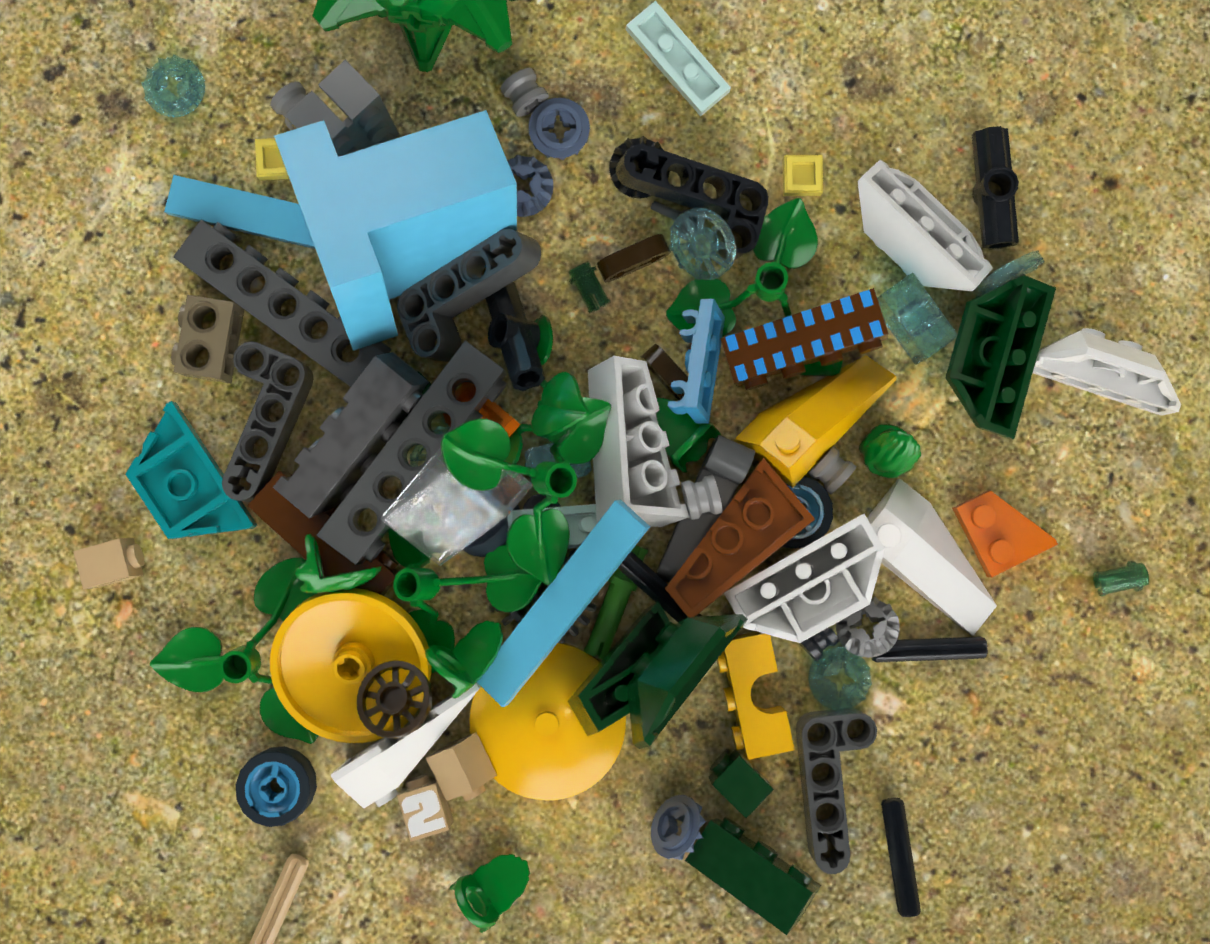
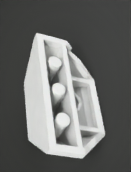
M879 160L857 181L864 233L919 286L973 291L993 269L990 262L984 259L982 249L972 233L916 179L900 170L890 168L887 163Z
M1083 328L1081 331L1068 335L1040 349L1038 352L1033 374L1161 416L1176 413L1180 410L1181 403L1162 365L1155 355L1142 351L1140 344L1124 340L1117 343L1105 339V334L1101 331Z
M862 514L729 589L724 594L735 614H743L748 619L743 628L801 643L870 605L885 548L865 514Z

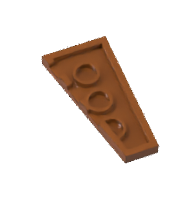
M763 458L666 586L665 590L687 617H695L813 522L815 518L765 458Z

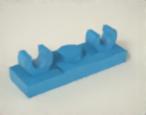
M701 299L699 312L689 309L683 311L682 314L687 323H696L693 328L688 330L682 329L679 332L685 342L692 343L691 349L687 350L685 355V368L689 375L687 382L682 380L671 382L673 391L676 394L684 393V397L679 401H668L667 406L675 414L688 413L696 424H709L721 348L720 338H722L725 316L714 299Z

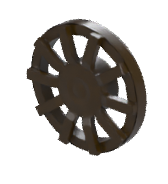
M389 661L378 665L366 675L358 690L357 711L360 720L369 731L384 738L398 739L421 728L429 711H431V683L419 668L408 662ZM399 669L409 670L408 676L400 684ZM392 670V682L387 683L381 674ZM415 676H417L422 685L409 690L408 687ZM375 679L381 686L377 693L368 691ZM421 692L424 693L423 702L412 700V696ZM366 697L376 699L377 706L366 710ZM410 707L421 709L416 718L409 712L408 709ZM383 712L382 718L377 726H375L369 717ZM404 715L410 724L401 729L400 716ZM390 716H393L394 731H384L383 728Z

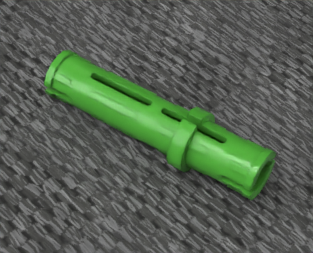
M636 545L632 552L644 561L648 550ZM618 568L608 579L610 582L609 588L588 643L584 648L585 653L594 657L598 655L600 659H604L609 653L631 592H636L638 587Z

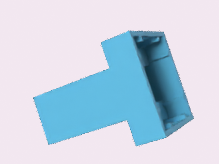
M487 110L339 157L324 120L274 135L353 351L398 336L390 299L399 297L406 289L503 229L517 231V183Z

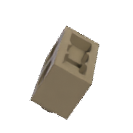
M187 295L186 303L180 307L178 314V324L181 327L179 343L176 342L171 353V362L174 365L173 372L186 377L232 384L235 367L233 357L238 348L245 309L231 301ZM214 311L216 314L214 325L204 329L202 324L204 316ZM207 349L209 360L203 367L198 368L196 356L200 351Z

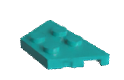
M173 401L168 402L163 409L165 414L154 432L150 431L143 443L141 454L134 458L125 474L168 539L253 529L258 526L242 501L233 500L225 494L222 487L223 472L178 404Z

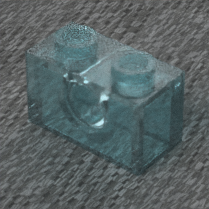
M914 273L905 277L877 298L885 324L915 365L928 359L957 338L956 331Z

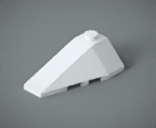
M899 478L867 517L885 548L881 563L967 633L974 636L997 605L931 503Z
M476 683L458 698L453 699L452 695L434 705L421 728L398 739L382 738L352 756L331 774L332 779L363 808L373 802L378 807L386 804L398 795L396 788L399 787L481 686Z

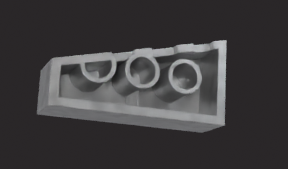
M393 352L375 356L344 395L343 400L348 405L338 408L326 418L319 427L325 433L323 437L316 440L309 448L304 447L294 460L300 465L298 469L288 478L281 476L273 488L308 518L339 506L400 427L407 413L409 414L422 398V391L429 381Z

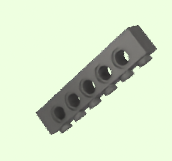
M200 220L173 256L350 387L375 356L390 353L392 350L381 341L360 348L359 355L354 361L344 362L342 353L344 348L350 344L341 317L336 318L326 311L330 304L312 290L307 295L301 293L295 288L299 281L279 267L276 273L264 266L268 259L250 245L245 250L233 243L237 236L218 222L212 228L206 222ZM228 254H233L234 261L231 267L226 270H220L221 259ZM263 276L265 278L263 289L257 293H251L250 285L252 281L257 277ZM288 299H295V311L289 316H282V304ZM320 321H326L328 325L326 335L320 339H313V326Z
M465 340L317 536L355 565L363 564L365 560L371 563L384 548L386 543L381 539L390 528L397 530L409 515L410 511L406 509V506L416 495L421 498L434 482V478L430 475L440 463L445 466L441 453V440L444 434L433 433L431 429L432 419L438 414H448L451 418V427L447 432L467 421L481 419L483 415L479 413V410L488 399L494 402L507 385L503 381L507 375L505 370ZM464 382L473 383L476 387L475 396L468 402H460L455 397L456 388ZM415 445L424 446L427 452L425 462L420 466L412 467L407 461L409 449ZM390 477H397L402 483V491L394 499H388L383 493V484ZM370 508L377 515V524L371 531L366 532L360 527L358 520L361 512Z

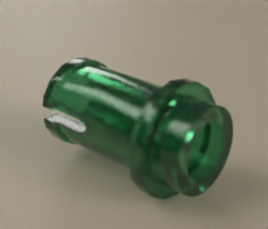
M589 261L573 268L568 273L571 277L569 280L570 285L575 284L588 308L589 314L600 309L598 304L600 307H605L611 301L608 299L595 275L597 271L596 266L591 267Z
M1128 561L1127 566L1094 572L1093 582L1095 588L1101 587V589L1097 590L1099 596H1106V594L1134 589L1138 592L1142 591L1143 586L1149 585V574L1143 563Z

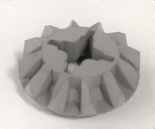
M875 596L871 599L870 605L836 623L837 636L842 646L850 653L860 657H877L888 652L898 640L900 633L899 618L890 604L879 601ZM863 614H866V617H869L871 622L879 623L873 626V639H870L869 634H866L863 628H856L862 625Z

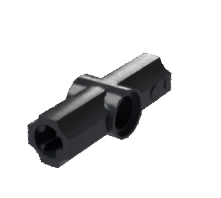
M1002 126L987 127L972 134L976 177L972 196L979 209L982 248L992 250L1015 246L1019 243L1015 193L1018 190L1019 181L1017 175L1012 170L1008 128H1002ZM989 182H995L1000 186L1001 196L995 195L990 191Z
M512 282L485 298L492 318L488 329V342L492 347L501 349L513 389L526 391L532 387H539L546 379L536 349L541 333L540 327L536 322L526 319L516 285Z

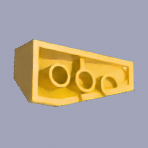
M865 355L841 368L839 374L827 376L762 411L734 441L755 450L754 458L759 462L765 458L780 478L793 488L896 381V376Z

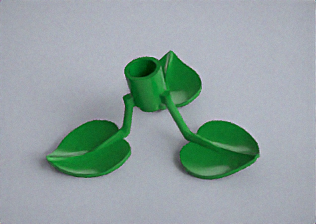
M802 199L790 200L778 206L764 217L759 240L753 252L759 260L768 263L763 264L758 269L754 284L749 285L743 293L730 301V290L721 280L707 276L694 279L680 291L673 304L667 309L666 316L668 320L678 330L691 329L696 323H687L682 316L683 311L693 309L699 312L701 299H714L725 316L722 337H724L736 325V316L732 308L740 305L752 294H756L761 300L767 302L778 300L784 316L792 315L787 301L788 296L784 293L788 283V273L784 267L797 269L804 266L814 257L818 245L816 229L807 214ZM843 360L827 366H821L820 361L806 365V372L799 375L835 376L841 371Z
M541 315L534 322L540 327V341L536 349L541 364L544 365L552 351L553 331L549 318ZM561 372L555 375L549 382L544 380L540 384L544 389L541 400L538 401V407L533 414L531 424H521L509 437L511 449L504 461L517 464L523 447L522 433L533 432L541 438L550 437L568 429L590 415L582 399L578 382L572 374ZM502 469L501 478L507 475L510 471Z
M582 397L590 412L589 416L560 433L546 437L550 442L554 443L550 447V453L555 462L544 461L535 468L504 461L510 453V438L505 429L493 420L474 419L467 421L444 434L441 440L443 461L450 474L461 485L478 491L491 490L498 485L502 469L531 476L534 489L538 493L546 495V498L534 506L533 515L523 514L512 522L506 537L507 551L513 562L544 584L550 585L563 565L569 545L570 530L567 519L561 511L553 508L542 510L551 503L556 504L558 498L567 497L574 491L577 484V476L570 463L584 464L589 462L596 456L602 446L611 404L596 398Z
M410 502L406 506L410 513L397 530L392 528L388 530L393 555L397 562L405 567L394 578V592L402 601H410L412 607L421 608L408 614L420 627L428 647L441 645L452 651L455 646L453 627L446 621L437 620L439 616L438 611L424 602L434 598L439 592L440 586L487 583L486 595L491 605L499 611L515 612L523 609L531 602L541 584V581L513 562L508 554L506 545L499 546L493 552L486 554L484 558L486 576L439 578L432 569L423 568L430 563L428 554L438 550L443 539L440 516L433 508L425 504ZM431 666V674H432V673H434V672H436V671H435V669Z
M302 557L283 560L272 566L261 576L255 587L254 604L259 611L272 614V616L246 645L239 646L221 656L222 643L215 633L203 627H190L177 633L162 651L151 660L150 666L168 682L192 692L213 690L224 679L230 683H241L249 678L252 683L263 682L273 685L271 676L258 673L261 667V656L255 648L277 623L279 618L284 622L299 604L318 594L300 591L304 581L299 580L294 572L296 568L306 563V560ZM274 688L264 693L260 701V715L264 724L271 731L280 736L301 740L308 744L316 741L319 735L306 729L288 713L279 700Z

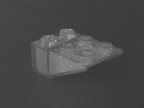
M440 447L380 520L441 566L505 519L533 485L520 473L502 469L500 481L495 488L485 491L467 488L455 480L448 471L443 461Z

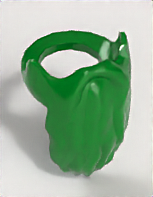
M657 398L660 410L655 414L662 431H666L670 445L665 447L666 453L670 456L672 464L686 473V462L698 461L706 453L709 439L715 438L717 435H721V433L711 422L709 424H696L688 413H673L667 406L668 401L673 400Z
M880 424L874 427L859 445V451L863 454L864 464L869 471L886 478H897L909 472L921 457L920 445L913 436L892 424Z
M306 534V563L296 568L294 573L299 580L304 581V584L300 587V591L303 593H332L350 590L370 581L381 571V566L324 576L317 540L311 534Z
M487 620L475 625L464 638L458 641L452 651L441 645H432L425 651L429 664L443 678L452 683L455 689L452 695L453 699L458 698L473 687L497 657L503 640L501 624Z
M513 854L499 855L489 863L481 865L473 874L458 878L450 886V890L455 891V898L463 915L472 924L480 928V933L494 926L500 915L510 909L515 900L524 893L530 875L528 862Z

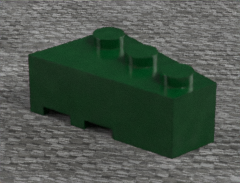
M724 817L723 821L718 818L710 820L701 834L703 838L697 840L694 845V852H690L685 861L787 935L798 924L821 885L801 868L793 864L789 865L777 857L778 853L767 844L759 840L755 843L743 835L745 830L733 820Z

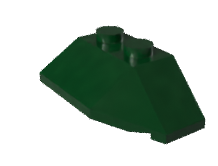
M1020 275L966 302L945 378L977 428L1008 439L1015 438L1056 287L1026 275Z
M743 614L687 617L677 624L669 622L661 630L655 639L659 643L658 647L651 655L645 652L630 670L634 677L627 684L633 745L638 749L652 745L694 688L747 622L748 619Z

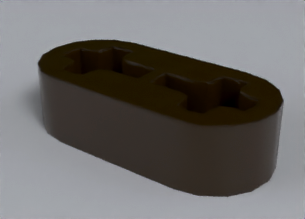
M657 234L604 257L596 265L606 283L649 266L668 256L671 251L663 234Z
M654 344L640 357L642 361L647 362L648 369L679 401L684 397V393L676 394L671 388V382L677 380L687 382L688 376L660 346Z

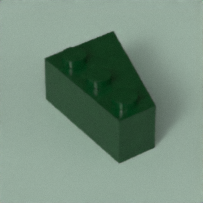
M659 601L643 611L568 700L587 736L602 731L630 713L627 684L634 677L630 670L645 652L649 655L654 652L659 645L655 640L657 635L670 622Z

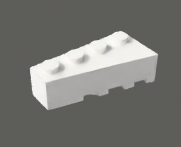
M612 356L588 370L589 397L611 404L604 440L599 452L593 458L597 522L600 521L614 501L620 499L652 527H663L689 518L686 504H680L676 486L680 485L677 470H671L665 447L670 446L666 431H662L655 414L660 409L647 362Z

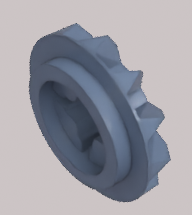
M552 98L537 106L530 117L529 135L535 149H538L547 158L553 157L564 160L566 157L574 154L578 155L585 143L588 142L590 132L588 116L579 104L570 99ZM557 115H560V121H562L564 127H570V130L564 132L563 143H559L555 133H549V129L555 127Z
M517 154L514 158L508 160L513 176L515 174L523 180L532 177L529 186L533 197L523 190L517 192V216L527 217L539 213L548 205L553 194V179L547 165L538 161L534 156L525 157Z
M676 795L667 799L659 807L651 826L652 845L659 855L667 859L682 860L685 852H694L695 840L703 838L699 829L706 822L700 815L702 806L686 795ZM676 819L683 822L680 826L682 830L680 836L676 834L678 832Z

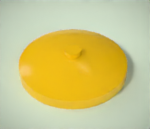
M358 588L332 593L322 592L299 604L278 629L270 652L271 679L276 694L284 708L306 729L321 737L337 742H372L384 737L369 731L358 715L357 694L362 681L372 669L382 663L404 661L419 668L430 682L431 665L425 655V651L429 647L423 632L415 620L401 606L389 598ZM399 669L400 684L408 676L409 670ZM392 670L381 674L387 683L392 682ZM415 676L408 687L409 690L422 685L417 676ZM376 679L368 691L378 692L381 686ZM421 692L412 696V700L422 702L424 693ZM366 697V710L377 706L376 699ZM410 707L408 710L414 716L419 708ZM379 712L369 718L377 726L384 713ZM404 715L400 716L402 728L409 721ZM390 716L383 728L384 731H394L393 716Z
M557 643L509 705L501 707L482 687L476 692L470 708V734L477 732L497 774L493 779L500 785L526 798L559 800L586 791L601 780L610 770L623 745L626 716L602 731L587 736L568 703L570 697L600 663L596 657L585 653L583 649L574 645Z

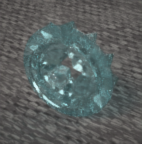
M175 54L171 58L166 59L158 57V62L152 68H146L147 76L145 81L141 82L145 93L144 98L156 112L167 117H181L191 113L199 106L205 93V81L201 71L189 59L180 58ZM167 75H170L176 81L181 80L177 84L178 98L168 89L164 90L168 86Z
M842 647L824 651L823 657L817 662L814 660L809 670L808 680L812 694L822 705L836 711L853 709L854 706L866 699V694L872 685L870 667L865 660ZM844 662L845 675L855 680V683L843 684L842 690H840L838 695L837 684L825 678V676L838 675Z

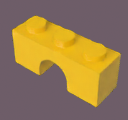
M757 631L735 635L718 657L717 665L720 673H727L729 687L723 688L728 712L735 711L738 726L731 727L736 751L743 749V753L748 760L794 751L787 711L781 705L771 708H760L754 705L751 699V688L755 680L762 675L778 672L771 636Z

